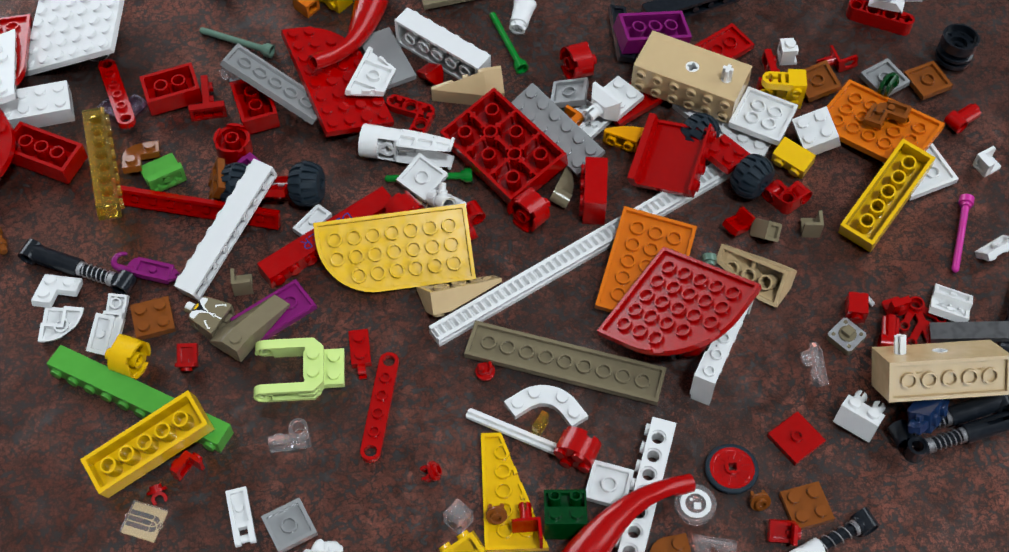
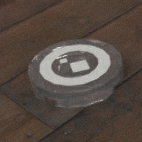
M696 484L694 492L675 497V512L687 524L694 526L704 525L716 512L717 503L715 496L703 485Z

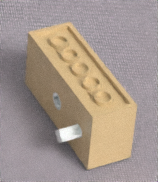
M652 30L633 65L631 86L639 92L660 98L688 110L706 113L720 122L729 124L732 115L748 88L753 66Z
M896 334L894 335V346L872 347L871 385L889 403L1009 395V352L991 340L906 345V335Z

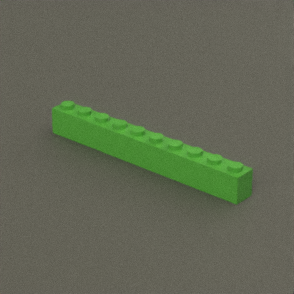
M62 345L58 347L46 363L50 369V374L55 378H64L72 386L77 387L78 385L83 387L87 393L91 395L95 393L108 403L112 401L125 411L129 409L142 419L175 399L131 377L112 371L107 366ZM207 414L215 430L196 442L202 444L204 448L211 452L215 450L221 453L234 432L231 424Z

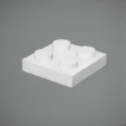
M419 153L396 181L426 203L428 192L438 189L439 183L446 180L448 173Z
M595 460L586 487V500L610 506L623 496L629 494L634 470Z

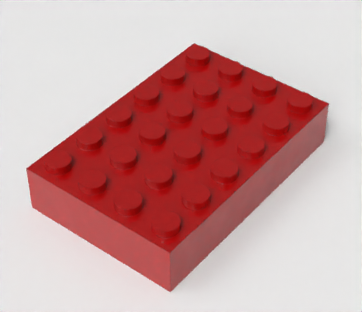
M492 88L440 131L441 137L455 138L451 151L469 168H472V171L507 204L529 187L537 191L568 165L567 153L495 88Z

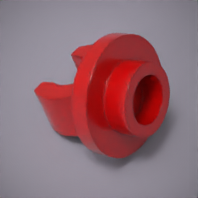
M491 361L478 363L475 374L479 380L489 381L495 376V368Z
M429 461L427 465L420 467V470L424 473L428 471V474L421 478L424 482L440 480L442 469L435 461Z
M161 483L150 486V491L146 492L147 496L152 495L151 502L154 506L157 505L155 498L158 495L163 496L165 502L168 500L167 494L163 492V490L167 489V486H162Z

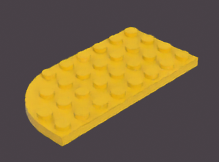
M466 203L313 223L316 247L323 265L335 279L352 289L374 293L476 279Z

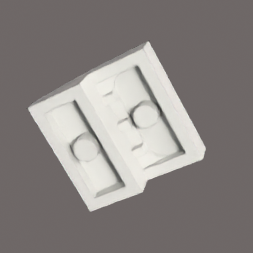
M936 283L928 313L954 322H968L970 309L973 305V296Z

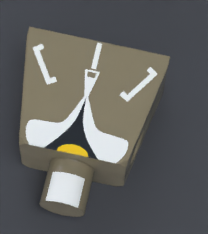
M206 296L202 297L198 304L189 301L184 307V311L189 313L188 319L191 326L209 340L223 326L228 324L230 318L235 315L232 304Z

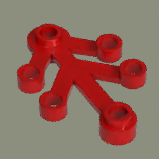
M913 296L910 298L912 303L904 319L899 322V333L905 334L909 331V323L915 315L918 323L910 337L906 339V345H909L908 342L917 344L921 332L926 343H931L930 321L926 320L924 315L934 319L933 322H946L947 319L928 313L929 308L925 307L924 300L921 297Z

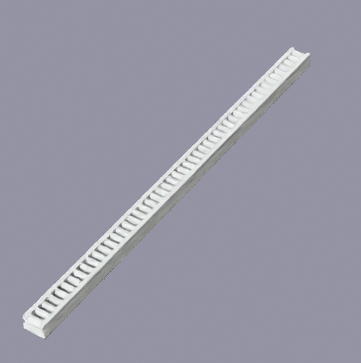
M711 163L706 166L704 175L700 177V188L698 192H695L694 198L661 192L634 209L664 217L731 177L732 172L726 175ZM621 216L429 326L430 335L441 347L472 329L475 320L484 322L611 248Z

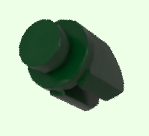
M895 72L886 74L880 83L878 93L882 94L884 92V95L888 97L892 90L898 86L899 75Z

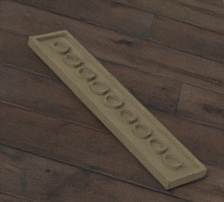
M476 320L464 352L465 358L481 362L491 361L493 365L656 406L658 405L666 373V367Z

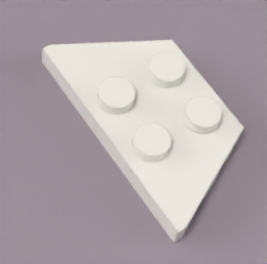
M368 47L345 90V95L384 96L395 75L396 68L387 63L382 56H376L373 53V48Z

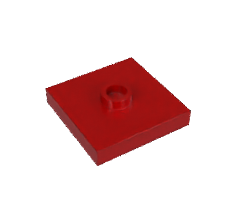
M798 411L767 434V437L794 466L826 442L822 435Z

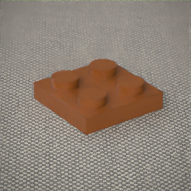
M827 60L804 69L807 75L805 97L808 102L842 90V85Z
M934 60L903 73L910 80L909 85L921 101L951 90L953 84Z
M169 296L130 305L137 339L145 340L176 332Z
M819 481L780 491L779 497L788 519L794 520L801 527V531L834 522L835 517Z

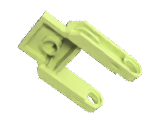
M314 337L261 340L255 343L256 356H274V358L303 356L304 382L257 385L254 387L253 394L255 401L315 400L322 394L325 388L345 387L344 348L324 349V346Z

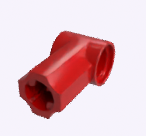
M970 103L959 111L953 110L945 117L944 123L956 134H959L969 123L980 117V107L976 103Z
M888 314L882 317L881 334L879 335L877 347L894 346V335L899 334L900 318L896 317V315Z

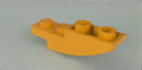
M634 126L605 128L603 142L636 153L644 128Z

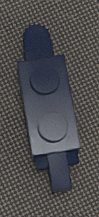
M950 399L914 401L907 409L908 433L921 435L924 432L931 434L939 426L941 420L947 416Z

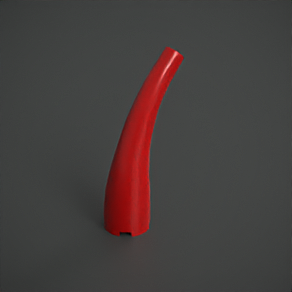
M354 0L347 36L334 47L309 55L307 58L309 68L313 71L325 68L343 60L359 49L380 23L389 0Z
M689 473L659 480L623 496L588 522L561 552H611L630 523L648 507L672 495L677 497L694 492L696 484L693 476Z

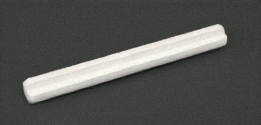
M468 409L466 419L554 455L553 452L557 443L475 409Z

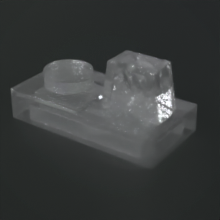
M817 342L809 343L810 349L801 352L802 363L805 366H813V369L810 370L812 379L816 380L820 386L829 385L822 349Z
M693 534L692 542L695 544V552H710L712 547L718 549V552H736L737 550L736 540Z

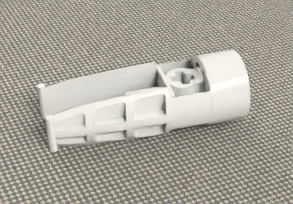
M364 123L359 136L358 154L360 157L410 164L421 153L437 166L448 167L447 169L451 170L455 156L438 151L451 152L455 138L448 139L413 130Z

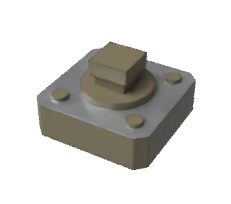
M843 318L828 332L826 338L827 341L845 355H850L865 340L867 335L866 332L848 318Z

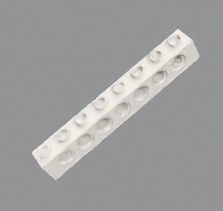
M652 417L651 424H646L644 435L647 436V440L641 443L639 453L643 454L642 460L637 459L635 472H638L637 479L632 478L630 490L634 491L653 482L663 480L675 432V422ZM657 439L660 440L662 443L656 444L652 440ZM652 457L655 458L657 461L651 462L648 460V458ZM650 476L652 480L648 481L645 480L643 477ZM657 502L641 513L643 518H635L626 528L615 545L616 548H619L618 552H645ZM635 532L638 534V537L632 538L628 533Z

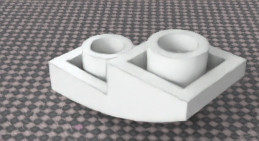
M109 293L106 311H103V314L125 319L130 296Z

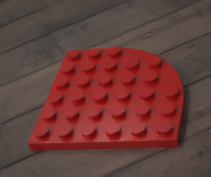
M663 246L598 328L597 333L599 336L630 350L647 355L669 356L687 353L712 343L729 331L741 318L762 290V287L757 282Z

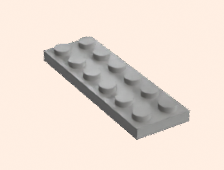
M239 43L222 60L220 65L301 117L304 121L313 125L317 120L316 113L303 85Z
M534 83L530 84L511 102L567 153V167L576 176L580 177L581 164H585L586 157H602L605 154V150Z

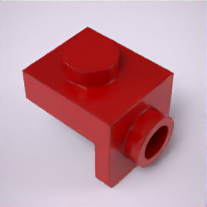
M740 207L736 215L724 220L722 226L736 237L749 230L755 220V216L745 207Z
M909 295L902 298L896 296L882 301L881 305L887 315L893 314L897 317L908 312L912 300Z
M177 343V363H175V367L180 368V371H193V367H198V343Z
M185 450L171 464L170 471L173 477L181 481L192 466L203 471L205 469L202 462L203 458L195 452L191 454Z
M769 519L767 534L769 542L790 543L792 546L798 545L802 532L801 527L794 520Z

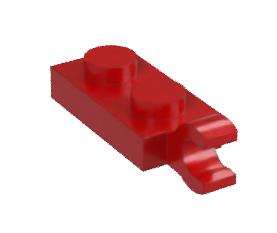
M368 329L348 331L352 368H358L359 380L367 379L366 367L372 366Z

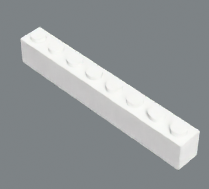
M253 159L251 164L246 167L244 175L237 181L234 191L227 197L224 207L217 213L215 221L207 229L205 237L197 245L196 251L187 261L185 269L176 278L174 286L180 293L194 300H201L276 179L277 173L272 166Z

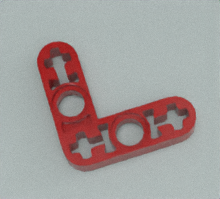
M392 94L386 98V105L389 111L414 118L409 130L423 133L428 132L435 118V108L433 105L397 94ZM411 105L414 106L415 109L410 111L407 110L406 107ZM421 123L424 124L425 127L419 129L416 127V125Z

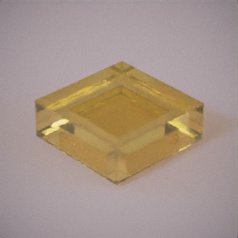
M542 410L532 425L533 434L538 436L542 434L549 423L548 412Z

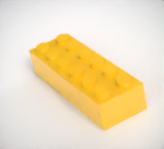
M902 139L840 224L838 233L871 253L929 172L936 157L909 141Z
M187 390L80 460L98 494L110 498L206 436L215 428L197 397Z

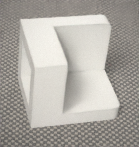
M994 146L978 153L972 164L983 177L1001 168V165L992 157L996 150Z

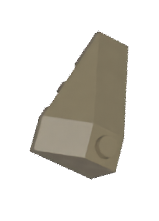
M274 294L223 326L210 340V343L241 363L255 347V343L264 337L290 307V304Z

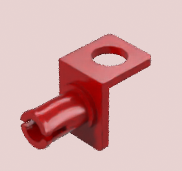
M833 45L830 46V56L816 60V64L827 60L830 66L834 65L838 73L858 66L857 54L840 60ZM848 61H853L850 65L845 66Z
M524 502L518 504L520 518L512 519V533L538 531L539 548L543 549L541 517H532L531 503L526 502V509H524Z

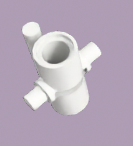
M443 182L439 183L438 190L433 189L426 196L427 203L432 207L466 203L448 194L446 183Z

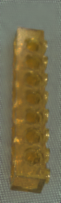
M104 107L81 110L98 219L100 221L122 217L121 209L125 208L123 197L119 198V196H122L121 185H117L120 184L119 173H115L118 171L117 161H113L116 159L113 137H109L112 136L109 114H105Z

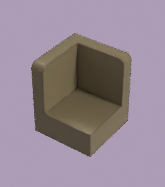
M818 210L816 218L800 219L801 237L820 238L824 227L822 210Z
M755 218L752 223L750 236L778 242L783 224Z
M230 269L231 286L234 296L254 294L252 274L236 276L235 269Z

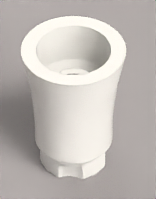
M514 0L509 25L512 33L516 35L525 33L531 16L537 7L535 0Z

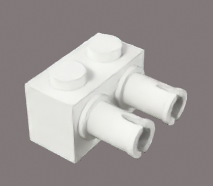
M858 390L854 396H847L833 422L869 443L885 417L882 413L885 411L886 406L882 403L879 407L878 405L881 401H875L872 407L864 403L868 398L867 394L864 392L860 396L862 390Z

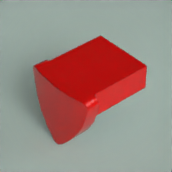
M428 63L416 71L419 78L427 79L434 85L443 83L444 72L441 64Z

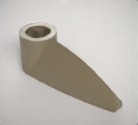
M567 166L549 201L563 208H566L573 195L574 187L572 171Z

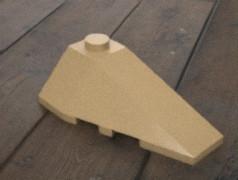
M501 65L477 70L478 73L471 76L468 74L462 75L460 80H449L432 86V101L473 105L492 88H495L505 97Z
M721 244L717 255V263L724 270L761 284L762 290L756 298L773 307H778L787 295L797 273V270L726 244Z
M495 275L482 276L469 280V282L464 280L452 282L450 285L418 286L416 289L425 311L433 315V317H441L502 282V278Z

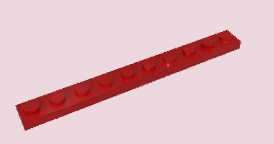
M103 182L98 185L100 202L212 220L216 219L217 213L222 210L226 203L224 201ZM258 207L247 225L279 230L281 226L280 210Z

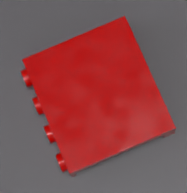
M649 113L627 176L631 186L694 198L695 192H698L700 188V177L705 173L706 159H709L711 155V144L716 140V131L713 125L709 123L708 128L704 129L706 135H702L703 139L699 140L696 137H691L694 140L693 142L685 140L686 136L680 130L681 127L690 128L686 124L660 120L657 114Z

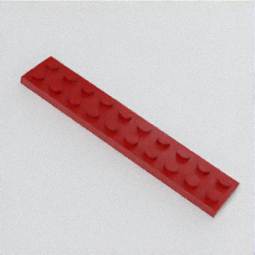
M731 23L698 42L695 46L737 59L754 49L755 44ZM641 92L644 95V100L620 120L612 122L617 127L624 126L665 102V100Z

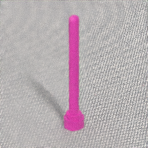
M961 194L959 196L958 204L961 208L951 268L954 273H957L960 268L968 213L971 207L974 206L975 198L971 194Z

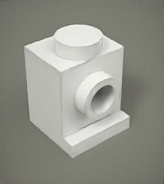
M794 38L780 39L777 49L779 66L797 65L796 55H798L799 49Z

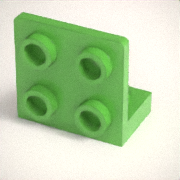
M173 153L142 165V171H140L149 189L161 192L187 180L181 163L177 162Z

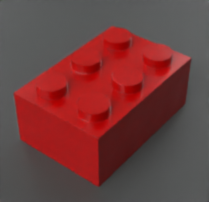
M191 62L139 76L152 116L202 102V94Z
M242 79L229 82L241 123L246 127L249 134L280 127L273 99Z
M586 157L585 164H581L579 216H582V224H605L608 158Z

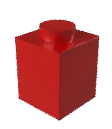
M849 291L845 300V318H848L855 324L865 323L869 314V294Z

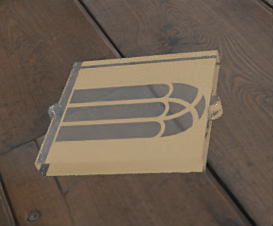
M134 500L128 513L125 514V520L119 532L154 543L160 529H163V523L168 510Z

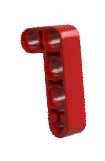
M850 0L846 11V17L849 20L901 36L910 34L915 21L912 14L868 7L869 1Z

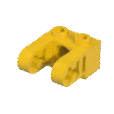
M788 69V72L768 71L763 74L761 84L764 89L760 91L797 104L798 109H801L807 89L806 70Z

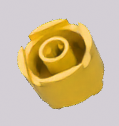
M119 334L112 347L108 348L105 352L108 369L138 379L148 366V362L145 361L147 356L151 355V348L148 342Z

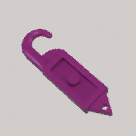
M118 252L111 258V266L114 270L118 272L126 270L142 279L169 284V282L176 281V278L180 275L173 264L142 257L132 259L127 266L118 264L117 259L128 255L127 252Z

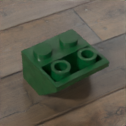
M586 489L544 490V539H572L588 523Z

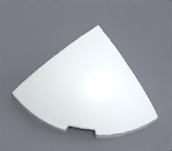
M64 306V308L45 307L43 322L40 324L38 343L56 341L63 338L71 330H74L82 318L84 308Z

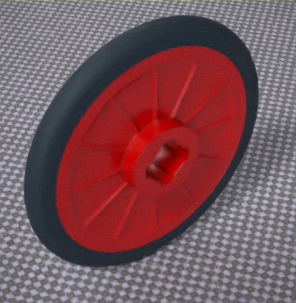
M723 444L714 448L707 456L705 473L710 483L718 490L728 494H740L748 491L755 485L759 476V466L754 455L746 448L736 444ZM729 467H734L735 470H729Z

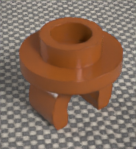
M761 490L757 494H754V491H750V505L753 510L763 511L770 506L771 498L765 490Z
M500 503V506L493 507L492 504H488L486 519L489 523L498 525L506 521L507 511L503 503Z

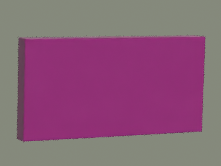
M295 279L230 318V321H233L275 294L288 302L290 307L261 339L267 340L316 310L317 305Z

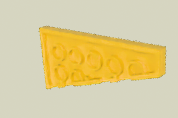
M481 433L485 551H549V546L544 536L543 549L539 548L538 531L512 533V519L520 518L518 504L524 502V509H526V502L530 501L510 457V452L502 433ZM500 503H503L507 511L506 521L498 525L489 523L486 519L488 504H492L493 507L500 506ZM531 507V509H532V517H535L534 510H533V508Z

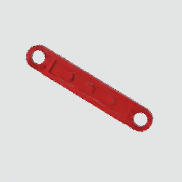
M112 59L102 60L99 62L98 68L117 124L122 129L133 128L136 119L117 65Z
M386 352L379 358L360 449L361 457L366 463H375V461L380 459L399 368V358L393 352ZM389 358L395 362L391 366H386L384 361ZM370 448L377 451L373 456H367L365 452Z

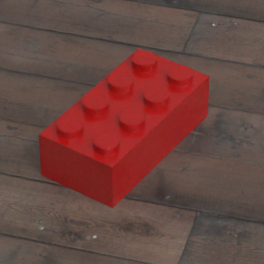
M21 121L14 128L16 144L11 163L69 184L88 158L81 143Z

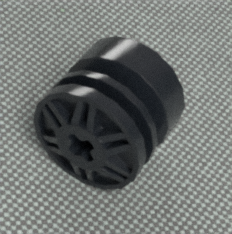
M956 23L947 26L935 51L937 62L950 70L958 71L967 68L980 42L977 31L965 24Z

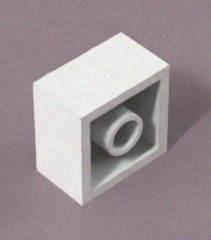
M827 106L792 119L801 146L811 153L817 155L841 146L838 132Z

